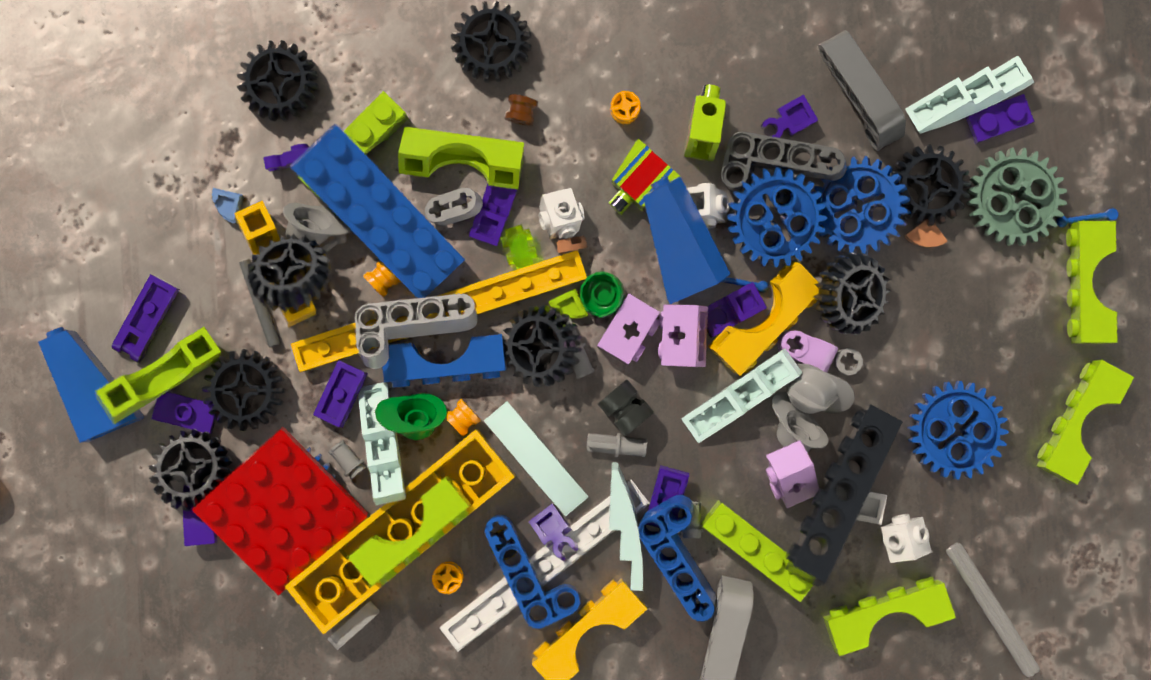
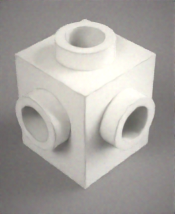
M712 183L698 184L697 187L687 188L707 229L715 228L717 223L727 222V212L730 206L728 205L729 199L726 192L716 188V185Z
M567 188L542 195L539 206V222L543 230L547 229L549 238L559 237L560 239H567L579 232L585 216L581 203H576L572 189Z
M902 514L892 517V523L881 527L883 542L887 548L890 563L916 560L932 553L929 543V532L925 527L923 517L910 518L909 514Z

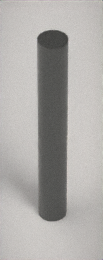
M251 259L239 262L266 341L269 348L279 345L280 341L267 305L263 306L252 294L251 287L247 281V275L249 274L248 265L252 262Z

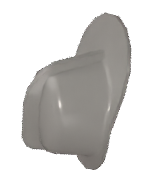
M289 203L283 208V214L288 220L285 233L286 239H290L293 234L298 237V240L306 235L310 241L316 240L320 245L329 236L345 235L352 231L330 207Z
M797 364L802 374L786 384L792 405L799 411L808 414L820 411L840 413L848 410L853 405L855 399L854 390L849 383L810 364Z
M778 392L773 396L772 407L780 420L776 436L783 447L799 440L807 453L813 448L822 449L827 446V434L811 414L796 409L790 402L787 392Z

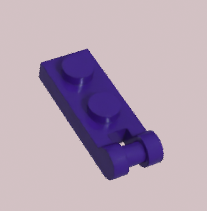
M150 274L115 337L111 348L119 353L123 351L129 354L130 359L140 363L145 357L149 344L180 289ZM132 333L139 337L136 344L129 341Z

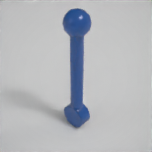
M1111 208L1104 213L1069 218L1063 216L1057 218L1056 223L1059 227H1066L1067 224L1078 221L1105 218L1112 221L1118 218L1119 213L1116 209Z
M726 277L721 281L740 286L751 283V281ZM766 281L753 282L759 292L764 293L769 289Z

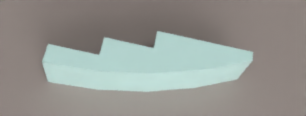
M1016 56L993 71L988 66L963 82L958 77L907 107L906 111L921 134L980 112L1007 99L1035 82L1020 57Z
M784 348L684 416L682 421L699 444L799 377L802 371L786 348Z
M387 382L364 386L358 394L362 436L365 441L367 466L371 474L373 500L376 506L406 499L397 433L381 426L375 417L377 404L384 399L390 398Z
M508 401L484 420L565 516L589 497Z
M612 462L609 530H621L620 560L631 561V590L643 591V559L638 519L630 490L619 463Z

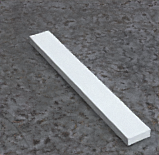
M631 479L627 482L637 514L650 503ZM610 496L570 526L572 530L565 536L573 539L577 543L579 550L574 551L570 545H565L562 549V554L566 559L562 561L555 556L552 544L548 548L544 546L529 558L542 587L615 531L609 530ZM522 577L517 581V587L522 592H530L534 588V583L530 578ZM502 578L440 626L441 631L457 652L518 606L506 578Z

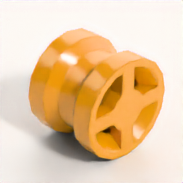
M630 91L617 93L613 97L610 106L612 118L617 123L623 125L634 122L638 118L641 109L638 96Z
M381 260L376 263V268L372 272H366L363 275L383 297L388 294V289L392 285H398L401 282Z
M462 398L457 402V407L453 411H447L446 415L447 421L463 437L468 433L469 427L481 421V418Z
M452 561L441 563L432 575L434 588L443 594L456 592L464 579L462 568Z

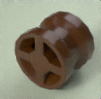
M509 95L508 102L510 108L509 111L505 112L504 119L519 125L533 126L534 117L532 115L533 110L538 106V101L527 96Z

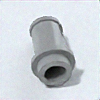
M344 440L337 443L328 452L343 468L345 477L349 476L353 480L366 469L363 465L364 460H359L345 444Z
M692 502L694 505L692 520L685 529L680 531L683 532V538H701V532H704V529H701V502ZM683 509V517H684V516L687 515V513H686V511Z

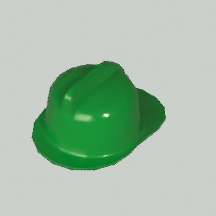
M426 393L384 399L377 404L375 409L376 420L381 426L411 440L428 438L435 431V428L444 422L447 415L446 405L443 401L432 394Z

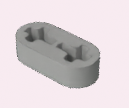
M467 187L460 188L430 199L426 205L425 214L431 222L440 226H446L476 216L481 211L483 201L481 196ZM467 197H469L472 201L468 203V208L461 206L467 202ZM440 206H443L447 209L441 211V217H439L436 213L440 211Z
M370 600L328 638V641L336 650L340 649L380 613L379 609Z

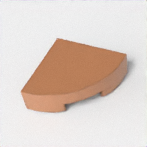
M927 219L904 235L912 244L927 248L937 247L948 242L935 223L933 226L927 225Z
M584 236L558 239L556 241L558 253L587 248L586 237Z

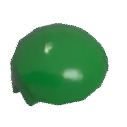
M597 271L589 275L582 283L580 299L586 312L599 318H604L618 312L624 302L626 292L623 283L614 274Z

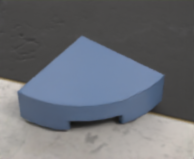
M213 188L212 199L217 211L224 219L237 225L234 213L241 210L244 195Z

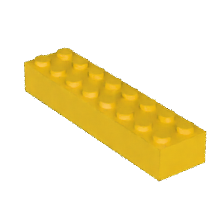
M479 429L473 431L406 486V499L384 504L285 586L323 635L382 587L379 581L372 587L348 559L353 552L375 535L390 541H402L414 536L419 530L424 517L421 497L446 476L452 480L471 505L465 509L469 514L516 476ZM449 522L441 530L446 534L455 526L452 522ZM426 541L417 550L422 554L431 546ZM402 561L393 570L398 574L406 565Z

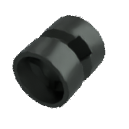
M625 380L598 403L599 407L608 417L614 416V425L624 437L654 413L644 399H637L638 392L628 380Z

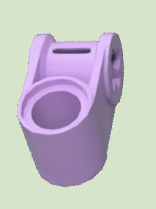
M796 330L782 333L777 341L779 352L786 348L794 361L800 364H810L827 373L838 350V347L826 341L813 338ZM796 337L795 343L799 345L798 349L789 351L790 345L787 344V340Z

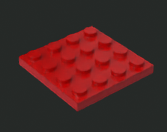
M284 427L280 428L192 509L278 596L286 590L285 586L341 541L368 516V512Z

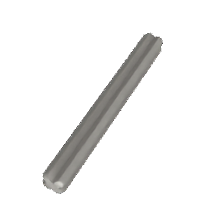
M955 543L946 549L947 555L1022 673L1027 677L1038 673L1040 670L1039 665L962 544Z

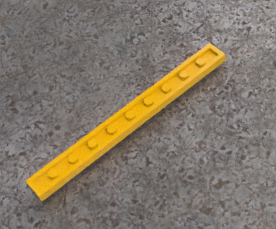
M575 250L438 296L452 294L469 295L474 300L477 315L583 281L587 276L579 252ZM430 313L429 315L426 316V318H427V319H434V318H436L439 314H438V313ZM401 316L395 322H404L408 317ZM369 320L365 325H374L378 320ZM355 323L291 343L293 354L301 373L359 354L356 345ZM406 338L389 339V340H388V344H391V343H394V342H397V341H400V340H403V339H406Z

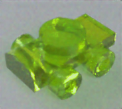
M522 224L504 229L506 235L501 237L504 248L510 247L511 253L506 254L509 266L515 264L516 269H520L534 264L532 259L538 256L535 246L528 247L527 241L533 240L530 229L523 230Z

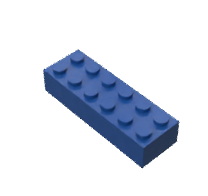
M336 123L290 165L306 184L417 298L427 297L465 261L454 247Z

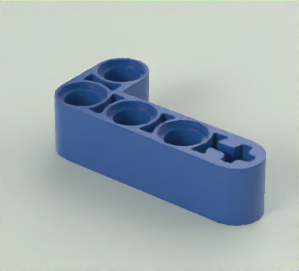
M676 495L650 509L643 515L638 527L639 537L689 616L696 621H706L714 613L716 595L677 534L690 524L694 505L688 497ZM675 507H681L686 511L687 515L676 517L671 510ZM655 522L660 526L661 530L651 532L646 528L645 524ZM672 548L676 551L677 555L667 557L662 553V549ZM687 573L691 575L693 580L691 582H683L678 578V575Z
M500 514L490 518L485 526L486 538L528 625L533 628H543L577 611L580 604L578 590L571 584H563L545 592L512 521L507 516ZM497 521L500 525L505 524L507 526L504 531L506 540L508 541L512 537L515 541L506 543L501 549L497 546L502 544L500 535L491 532L495 527L494 522ZM509 549H515L520 553L521 560L515 565H510L504 560V553ZM520 578H530L534 583V588L530 592L520 591L517 587V581ZM562 592L572 593L575 597L574 603L569 607L561 606L557 600L559 594ZM541 605L547 610L546 617L542 620L532 618L530 610L533 606Z

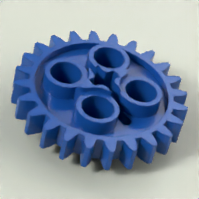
M867 156L864 157L862 164H859L856 157H852L851 165H847V171L841 179L834 181L821 179L825 183L824 186H814V189L822 194L816 202L826 204L824 209L819 210V214L827 216V220L820 221L818 224L824 227L825 232H820L818 235L822 238L830 235L827 242L830 246L835 245L839 241L838 251L843 252L849 246V252L856 253L858 247H860L862 254L868 255L869 246H872L876 252H879V243L881 241L888 246L891 245L888 238L890 234L897 237L900 236L899 232L895 229L897 225L906 226V223L900 217L901 215L910 214L908 209L902 207V204L910 201L909 197L901 196V193L907 189V186L905 184L896 185L900 181L901 176L899 174L890 176L893 168L889 165L881 170L882 161L879 159L871 166L870 158ZM874 179V190L867 194L863 193L862 184L864 181ZM839 191H845L847 193L845 203L836 206L834 196ZM880 194H885L884 199L870 202ZM859 199L866 203L862 206L863 211L861 213L853 209L858 206L857 201ZM877 207H885L887 212L885 218L878 222L874 221L873 211ZM852 209L839 218H835L836 213ZM856 218L858 221L856 231L849 234L846 233L845 223L849 219Z
M779 167L775 168L773 176L770 175L767 169H763V178L761 179L754 173L751 174L753 183L749 185L742 181L741 184L745 191L743 193L733 192L739 199L738 203L731 202L728 204L735 210V213L727 215L728 220L735 221V224L730 226L728 230L732 233L738 232V235L733 238V242L735 244L744 242L740 251L744 254L751 250L749 258L752 261L756 260L760 255L763 266L768 263L769 259H772L775 267L779 266L780 259H783L790 266L791 256H795L799 261H802L801 251L805 250L811 254L810 242L820 243V240L815 236L816 232H825V229L818 225L820 221L827 220V216L819 214V210L824 209L826 204L816 202L822 195L821 192L814 191L811 193L810 191L814 187V183L809 181L803 185L805 176L801 173L793 179V170L788 169L784 176H782ZM781 189H788L790 192L789 200L784 204H777V192ZM763 194H767L774 209L783 214L780 216V220L791 236L790 241H786L779 225L774 221H770L774 216L766 205ZM761 204L764 209L762 216L758 219H751L749 217L750 208L753 205ZM795 216H803L805 220L803 227L799 230H792L790 227L791 220ZM769 231H776L778 234V239L773 245H765L763 242L765 234Z
M956 381L953 389L950 382H944L943 391L938 386H933L932 392L934 396L923 393L922 397L926 403H915L914 406L920 412L919 414L909 415L911 419L916 421V425L908 426L907 429L914 431L916 436L911 437L908 441L918 443L919 445L913 450V454L923 453L924 456L920 463L925 465L932 462L929 470L935 473L941 467L942 477L947 478L950 471H952L953 479L959 480L963 471L965 477L970 479L973 474L972 469L978 474H984L982 464L993 467L994 464L990 457H1001V453L996 448L997 446L1007 445L1006 442L1000 439V435L1008 434L1009 431L1001 429L1000 424L1008 420L997 415L1003 407L992 406L996 399L995 396L984 398L985 388H980L975 392V383H968L964 389L963 382ZM957 400L961 401L965 408L964 413L960 417L955 416L952 411L953 404ZM974 411L978 412V415L974 419L964 424L970 418ZM935 421L940 422L943 428L941 435L937 438L930 433V426ZM980 422L985 427V434L982 438L977 439L973 434V429ZM954 424H964L960 428L961 436L953 435L944 444L942 449H938V445L956 431ZM956 443H959L963 448V455L958 460H955L951 455V448Z

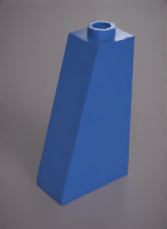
M666 176L651 184L653 190L643 196L669 304L719 284L731 274L681 176L671 181Z
M63 327L47 332V338L38 341L80 443L93 441L144 419L143 413L139 409L116 424L112 423L98 402L96 391L115 379L76 331L64 330Z

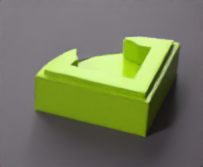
M576 289L548 301L552 308L557 307L560 309V315L568 314L570 319H580L588 316Z

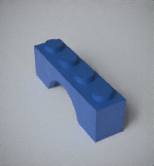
M497 334L471 337L470 344L465 353L457 360L448 364H434L427 361L421 356L413 343L388 345L389 358L383 366L384 382H392V388L410 386V380L422 379V385L438 384L440 383V377L452 376V382L469 381L471 374L481 373L483 379L500 378V372L507 371L506 358L504 356L505 347L503 345L504 336Z

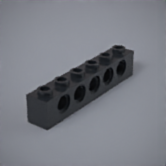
M872 404L862 411L857 410L850 423L854 427L850 436L846 435L838 447L837 451L841 453L837 463H831L825 474V478L828 481L824 490L820 488L812 501V505L815 508L811 516L807 515L799 527V532L802 535L798 543L794 542L786 554L785 559L789 560L785 568L786 570L817 587L826 584L903 421ZM862 434H866L872 439V447H868L863 443ZM850 460L858 463L860 467L859 474L851 471L849 467ZM837 486L846 490V501L841 500L837 496ZM824 513H829L834 518L833 528L828 527L824 523ZM811 540H816L820 543L822 549L820 555H816L811 551Z

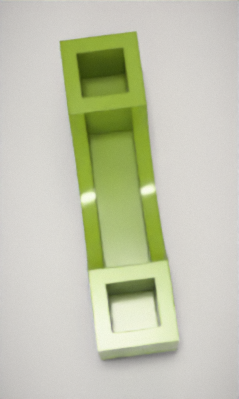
M383 91L344 132L366 155L375 146L388 140L409 117ZM298 176V178H299L319 199H321V198L306 184V182H305L300 176Z
M404 127L398 151L399 174L429 178L435 170L442 166L465 164L479 170L486 178L488 186L518 189L523 166L524 142Z
M1078 221L1072 223L1066 233V243L1070 247V259L1067 261L1066 271L1068 277H1071V289L1067 292V304L1071 307V319L1067 323L1068 336L1071 337V344L1117 343V312L1107 308L1098 300L1092 284L1093 273L1098 263L1107 255L1116 252V221Z
M202 327L177 342L168 353L157 361L137 372L122 375L97 390V400L112 423L116 424L208 368L211 364L219 361L218 358L221 355V351L205 327Z
M1092 360L1091 363H1087L1080 373L1081 383L1077 390L1074 389L1069 394L1066 400L1068 407L1063 417L1059 416L1056 419L1051 430L1054 433L1049 443H1045L1041 447L1037 456L1040 459L1037 467L1069 484L1078 485L1092 459L1085 450L1081 439V428L1084 419L1090 411L1100 405L1121 404L1134 379L1130 374L1103 360Z
M448 476L421 497L424 517L419 530L414 536L402 541H390L375 535L348 557L371 587L378 581L383 586L397 574L393 569L403 561L407 566L421 554L417 549L426 541L431 546L445 535L441 529L449 522L456 526L469 515L465 509L471 505L470 502Z
M719 500L702 520V527L799 602L803 600L813 587L812 583L785 569L789 560L785 559L787 553Z
M928 577L916 581V587L906 590L904 586L893 588L887 591L888 596L876 599V596H870L859 600L858 606L848 609L844 605L829 610L830 615L823 618L834 652L838 656H842L869 647V637L872 628L882 617L891 613L903 612L911 614L925 627L956 618L944 582Z

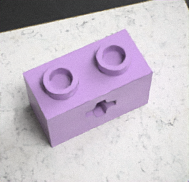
M628 294L597 347L627 365L631 360L637 363L646 348L641 345L645 336L648 334L652 337L660 325L657 319L660 312ZM632 323L636 324L635 331L639 333L638 337L625 338L626 331L622 329L623 326H630Z
M664 305L659 318L660 328L663 329L662 341L658 347L661 365L706 367L707 306ZM685 333V339H679L678 334Z
M800 440L766 455L769 467L765 471L771 482L769 485L776 500L782 498L786 508H789L816 495L819 486L814 465Z

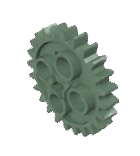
M1010 148L1007 150L1006 156L1002 151H998L995 153V160L990 156L984 161L987 167L982 165L976 167V171L980 176H972L969 179L976 186L966 190L969 194L974 195V199L966 202V205L975 206L976 210L971 212L969 216H979L980 220L975 227L978 228L985 225L987 227L984 233L985 237L994 232L996 233V243L1001 242L1006 237L1007 246L1013 245L1015 239H1017L1019 246L1026 245L1027 238L1031 243L1037 242V233L1041 237L1048 236L1049 233L1046 227L1053 229L1058 226L1053 218L1064 216L1057 208L1067 205L1066 201L1059 199V195L1066 193L1067 189L1058 188L1057 184L1062 182L1064 178H1054L1053 174L1057 171L1058 167L1055 166L1048 169L1046 167L1049 161L1048 157L1039 162L1037 160V151L1027 157L1026 148H1022L1018 155H1016L1014 148ZM1004 170L1010 171L1013 174L1014 182L1012 185L1007 184L1003 180ZM1032 182L1040 185L1042 190L1040 197L1035 196L1031 192ZM992 185H995L998 189L1004 192H997L993 190ZM1016 191L1018 192L1017 197L1022 200L1017 203L1014 202L1015 196L1011 195ZM993 197L998 198L1002 202L1001 212H996L992 209L991 200ZM1030 202L1040 204L1041 208L1037 209V207L1031 204ZM1021 209L1027 211L1030 215V222L1028 224L1022 223L1019 219Z

